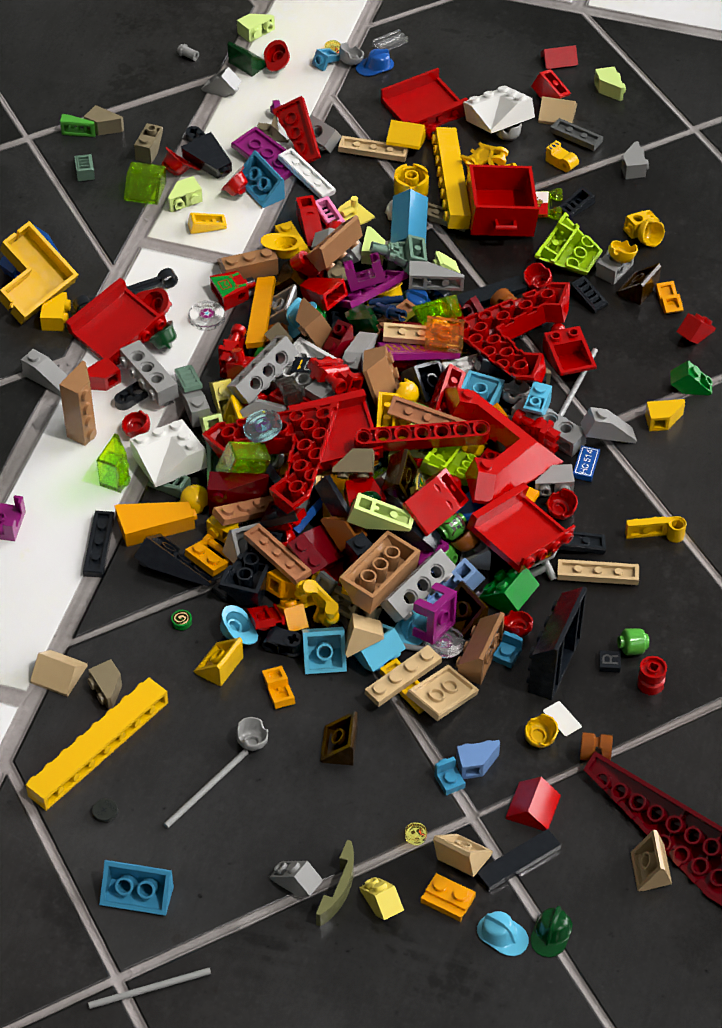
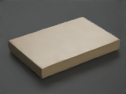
M447 665L409 689L406 696L438 721L476 696L479 689L450 665Z

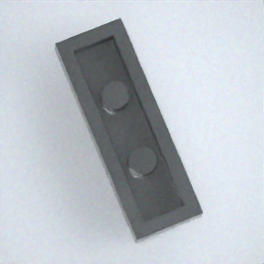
M561 118L550 128L551 133L593 151L603 142V136Z

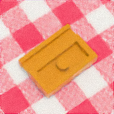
M436 873L426 888L424 895H422L421 903L461 922L463 915L473 902L476 892Z

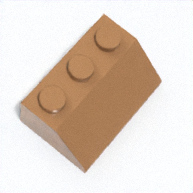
M355 215L341 223L305 255L318 272L330 270L335 266L334 261L337 258L341 260L348 254L346 250L349 248L353 249L360 243L358 240L363 235L359 217Z
M268 248L217 259L221 273L239 271L243 279L253 277L255 280L258 277L279 274L278 257L275 250Z
M303 298L296 316V322L300 326L297 329L304 337H308V342L322 349L332 328L322 314Z
M386 345L364 350L363 374L376 409L379 392L396 393L399 388V372L397 367H394L392 364L394 363L392 352H388Z
M500 612L480 618L477 626H473L470 634L471 639L465 642L464 654L458 657L455 666L458 668V673L468 681L482 684L493 660V654L502 641L505 613Z

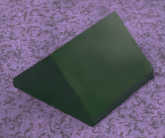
M228 42V63L251 77L267 67L265 60L239 45Z

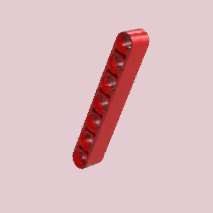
M484 420L361 428L355 433L354 447L369 449L383 445V452L399 451L404 448L413 450L482 445L489 439L490 425ZM419 435H424V436H426V437H425V438H420V437H418V436H419ZM379 438H385L387 440L381 441L379 440ZM365 439V440H367V441H366V442H361V441H359V440Z

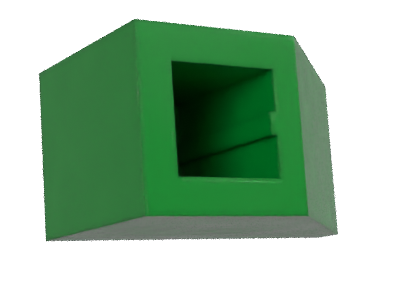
M686 361L671 370V385L682 394H712V379L690 361Z

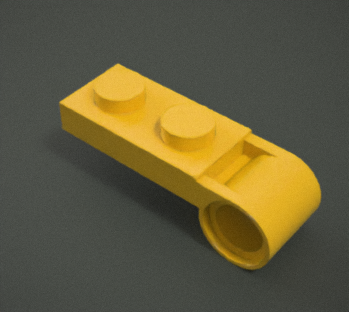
M679 516L626 520L625 536L626 539L666 535L669 541L678 543L684 539L687 523L684 518Z

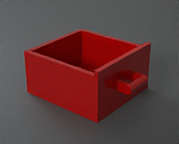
M469 164L466 189L471 212V235L534 237L539 207L532 166Z

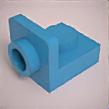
M330 48L316 49L312 65L325 71L328 63L339 61V54Z
M504 631L502 642L493 654V661L512 668L522 651L523 638L517 634Z
M454 757L442 759L435 764L434 776L445 795L465 788L466 783L456 768V759Z

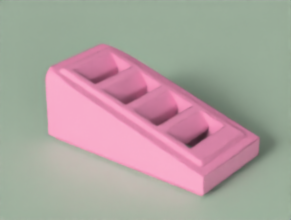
M328 196L315 201L319 217L325 225L335 219L342 223L345 222Z

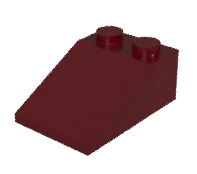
M209 471L207 487L209 515H212L214 507L270 496L269 474Z
M323 524L304 532L286 546L287 549L311 569L312 575L308 577L309 580H315L320 571L324 570L326 572L343 561L345 552H340L336 547L335 542L325 530Z

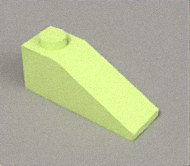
M358 493L351 506L347 522L365 529L410 531L414 519L404 509Z

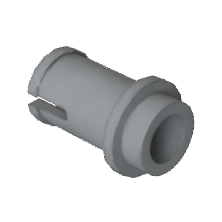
M181 44L177 49V53L181 57L185 56L193 61H196L199 57V52L189 48L187 44Z

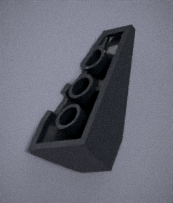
M267 530L278 541H282L283 533ZM250 545L244 553H240L237 556V560L232 566L229 565L225 569L219 587L238 604L259 607L266 592L267 572L273 570L274 565Z
M162 534L146 537L134 555L139 560L138 563L145 568L154 569L208 587L215 585L217 582L198 565H192L190 559L179 553L180 548Z

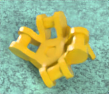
M479 142V147L476 150L473 148L470 150L472 155L460 156L467 166L468 172L469 164L484 165L488 162L489 165H495L494 163L505 165V157L508 156L509 151L504 147H494Z
M315 580L297 582L294 594L299 599V602L303 603L304 608L312 605L317 606L313 616L314 621L319 624L322 623L326 627L337 623L339 620L338 603Z

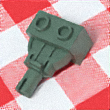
M408 234L405 242H388L387 245L372 241L370 245V253L378 252V254L384 255L386 260L393 261L398 266L403 267V271L407 272L408 275L409 261H428L425 238Z

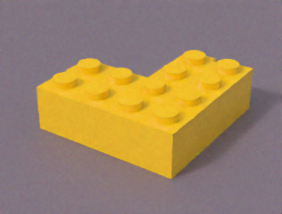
M30 221L1 244L0 251L21 274L0 290V302L7 310L12 309L11 314L21 325L40 311L42 304L61 294L74 284L79 275Z

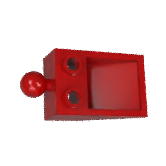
M555 323L551 327V332L544 333L543 350L549 363L560 376L597 369L580 326L565 329L563 324Z
M444 468L427 479L402 504L425 536H428L461 509L469 499L461 489V480L458 477H452L449 471Z

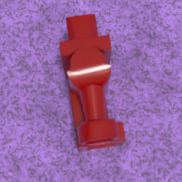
M234 324L232 326L228 339H224L223 345H220L218 348L221 378L228 379L225 364L233 359L232 350L243 348L245 356L248 351L245 345L246 337H244L246 328L241 324Z
M326 356L322 360H318L314 357L309 359L307 368L311 370L309 377L313 380L316 379L319 383L328 382L336 394L360 390L365 378L362 373L350 371L349 366L343 364L344 360L341 358L332 359L330 356Z
M521 409L514 413L512 422L553 454L558 451L559 444L556 442L559 440L561 432L554 429V422L549 419L547 422L544 417L533 420L526 417V413Z

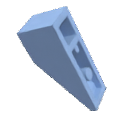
M464 558L452 571L453 576L445 583L442 581L440 584L454 590L462 580L474 590L485 577ZM435 592L433 595L428 594L425 598L427 602L434 604L443 594Z

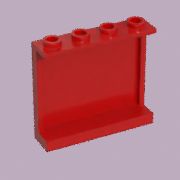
M439 68L381 89V103L397 121L425 125V131L431 125L440 126L465 116L463 102L468 99L463 98L460 100L439 78Z
M122 278L116 280L66 321L68 331L72 336L101 360L108 357L116 366L121 364L119 361L121 348L138 340L142 344L149 341L155 333L162 330L167 324L164 312L162 311L158 314L127 289L126 283Z
M364 389L288 406V410H298L319 405L321 408L330 406L333 402H339L317 475L324 471L332 470L349 451L355 448L354 437L357 430L374 427L366 404ZM361 439L359 441L366 442L367 440ZM383 445L369 448L375 452L374 461L383 458Z
M524 482L473 512L466 527L518 573L526 568H531L536 561H542L550 552H556L564 543L568 544L574 537L573 532L576 527L572 525L565 529L526 496L529 486Z

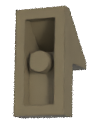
M274 115L271 124L258 123L257 128L274 141L289 142L286 131L279 123L276 115Z

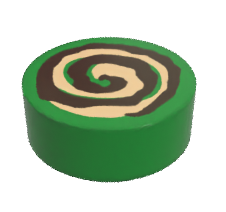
M186 610L175 611L171 616L172 626L177 630L188 629L192 625L190 612Z

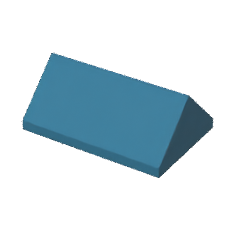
M254 150L243 165L242 172L248 180L246 185L247 192L261 207L265 208L285 199L284 179Z
M412 189L393 196L390 242H405L409 234L425 238L426 243L428 197Z
M105 860L99 905L166 915L174 888L172 870Z

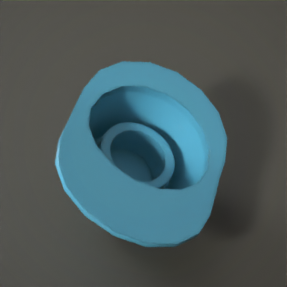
M299 297L292 302L286 311V320L289 323L288 331L293 339L300 334L297 329L300 326L296 322V316L302 300ZM309 302L312 306L317 308V304L315 302Z
M229 605L222 610L220 630L226 638L234 639L240 637L242 643L248 645L254 644L258 640L257 631L251 623L248 614L242 608Z
M412 610L414 614L406 621L403 619L398 621L394 628L403 643L420 645L423 640L412 636V629L416 627L426 632L427 617Z
M495 911L487 913L478 923L477 933L479 938L506 956L522 954L529 944V937L526 931L504 912Z

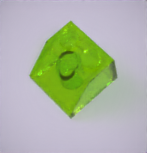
M131 162L126 177L124 200L158 205L166 185L165 166Z
M457 295L446 296L412 307L413 312L422 325L436 315L444 317L449 323L458 321L457 317L462 316Z
M115 433L96 461L100 486L121 493L124 487L129 485L131 477L128 470L129 463L126 451L119 435Z
M229 441L215 469L218 472L265 473L271 458L265 443Z

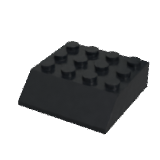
M586 587L563 592L559 600L554 601L551 609L552 614L551 616L547 615L544 623L545 629L544 631L540 630L536 641L538 644L536 647L533 646L529 654L531 660L528 671L530 672L526 681L529 684V693L549 700L553 699L581 639L587 593Z

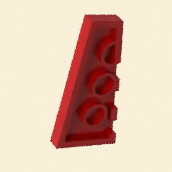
M300 96L272 109L279 123L286 131L288 138L292 141L297 153L308 164L320 159L321 155L305 99Z

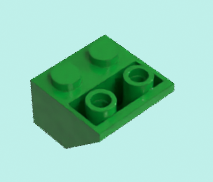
M514 568L509 570L502 569L494 575L492 582L483 588L479 598L503 613H509L511 610L516 612L519 611L540 584L527 568L519 573Z

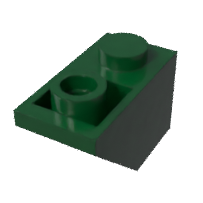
M364 303L344 313L349 324L353 326L355 335L359 332H379L376 326L379 322L370 307L366 308Z

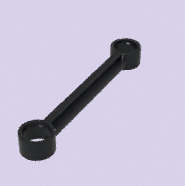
M165 268L158 273L157 277L127 286V289L134 294L158 286L169 289L177 284L178 277L173 269ZM86 295L77 297L73 301L76 313L82 309L80 306L83 304L87 305L95 297L89 298Z

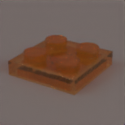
M427 315L424 349L462 354L465 320Z

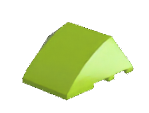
M565 212L534 257L559 269L575 274L587 275L603 250L588 235H584L579 230L580 226L577 223L574 224Z
M462 446L433 448L422 461L419 470L429 476H433L446 468L452 477L455 476L461 480L462 486H468L465 472L476 456L472 453L467 454L461 449Z

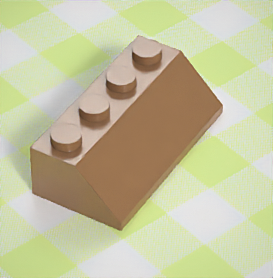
M82 360L59 384L66 435L68 438L86 446L96 437L97 431L86 362Z
M387 530L339 577V580L353 604L371 614L417 568L421 551Z

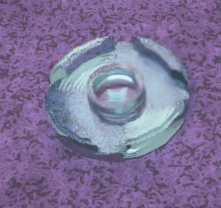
M267 409L254 412L248 416L245 425L243 424L245 436L250 441L256 443L273 439L282 429L283 424L280 415L276 411L271 410L272 412Z

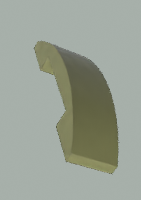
M350 840L346 841L340 856V870H343V874L333 897L324 895L317 910V926L321 927L339 911L349 894L354 875V851L352 841Z

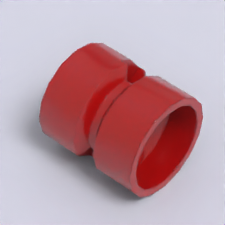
M648 656L641 661L637 686L641 692L648 695H656L663 690L667 672V665L663 659L657 656Z

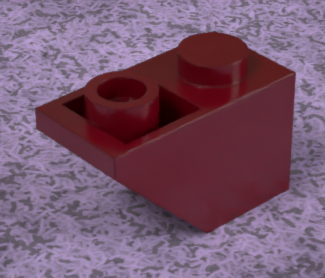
M338 319L322 350L336 358L342 359L345 350L354 340L353 326Z

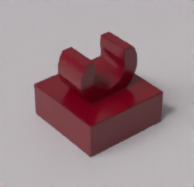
M476 296L470 298L461 307V311L467 309L469 313L467 316L484 311Z

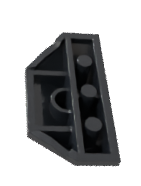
M414 520L410 531L388 530L422 551L435 552L442 540L437 529L428 536H425ZM364 529L371 543H375L387 531Z

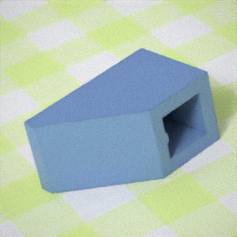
M487 740L482 743H467L457 746L456 760L462 778L482 777L499 756L500 741Z

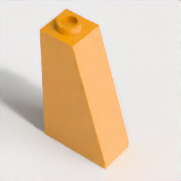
M189 502L114 505L116 520L126 547L143 543L144 539L148 536L162 534L166 537L195 529L197 514L194 508L191 509Z

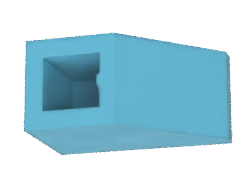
M534 381L523 411L546 415L551 402L552 386Z

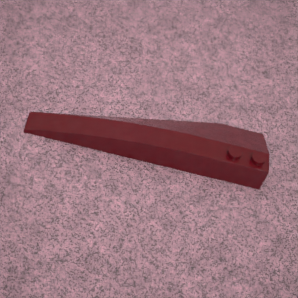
M594 751L583 770L647 835L652 830H657L665 845L666 855L708 898L722 906V827Z

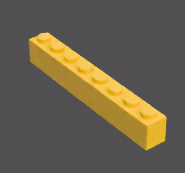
M436 127L435 134H432V144H435L433 154L436 155L435 166H437V177H439L438 186L441 188L440 198L443 199L442 210H445L444 221H447L448 229H469L471 212L462 159L460 158L461 153L457 129Z
M147 678L144 682L139 683L134 691L121 699L118 705L109 709L103 718L98 722H94L88 731L78 736L72 745L63 749L57 758L47 763L42 771L28 780L26 784L28 797L47 811L168 704L167 690L151 678Z

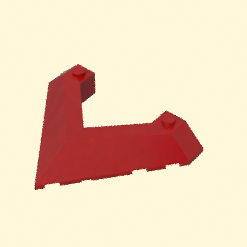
M550 282L545 284L546 288L538 291L533 289L523 293L519 299L513 300L511 298L484 309V311L466 316L457 324L449 323V327L458 328V338L514 379L522 382L533 383L535 381L542 383L546 373L543 353L524 352L522 349H518L511 339L546 322L564 323L569 310L570 282Z
M457 387L444 389L450 415L467 421H487L490 425L489 438L494 442L498 440L506 447L505 451L494 460L474 457L465 472L473 503L487 505L524 482L527 485L537 479L539 475H542L552 465H561L564 462L475 391Z
M333 402L330 406L321 408L319 405L298 410L293 409L264 414L263 416L266 419L262 424L267 423L271 428L264 430H270V433L274 432L273 435L277 433L273 438L262 441L265 435L263 433L259 434L256 431L257 426L261 425V423L258 424L257 422V424L253 425V422L250 424L254 420L251 417L236 419L235 423L226 424L225 421L218 422L202 433V435L219 459L230 468L246 456L289 453L287 461L288 470L285 471V477L269 488L275 505L288 514L310 497L339 402Z

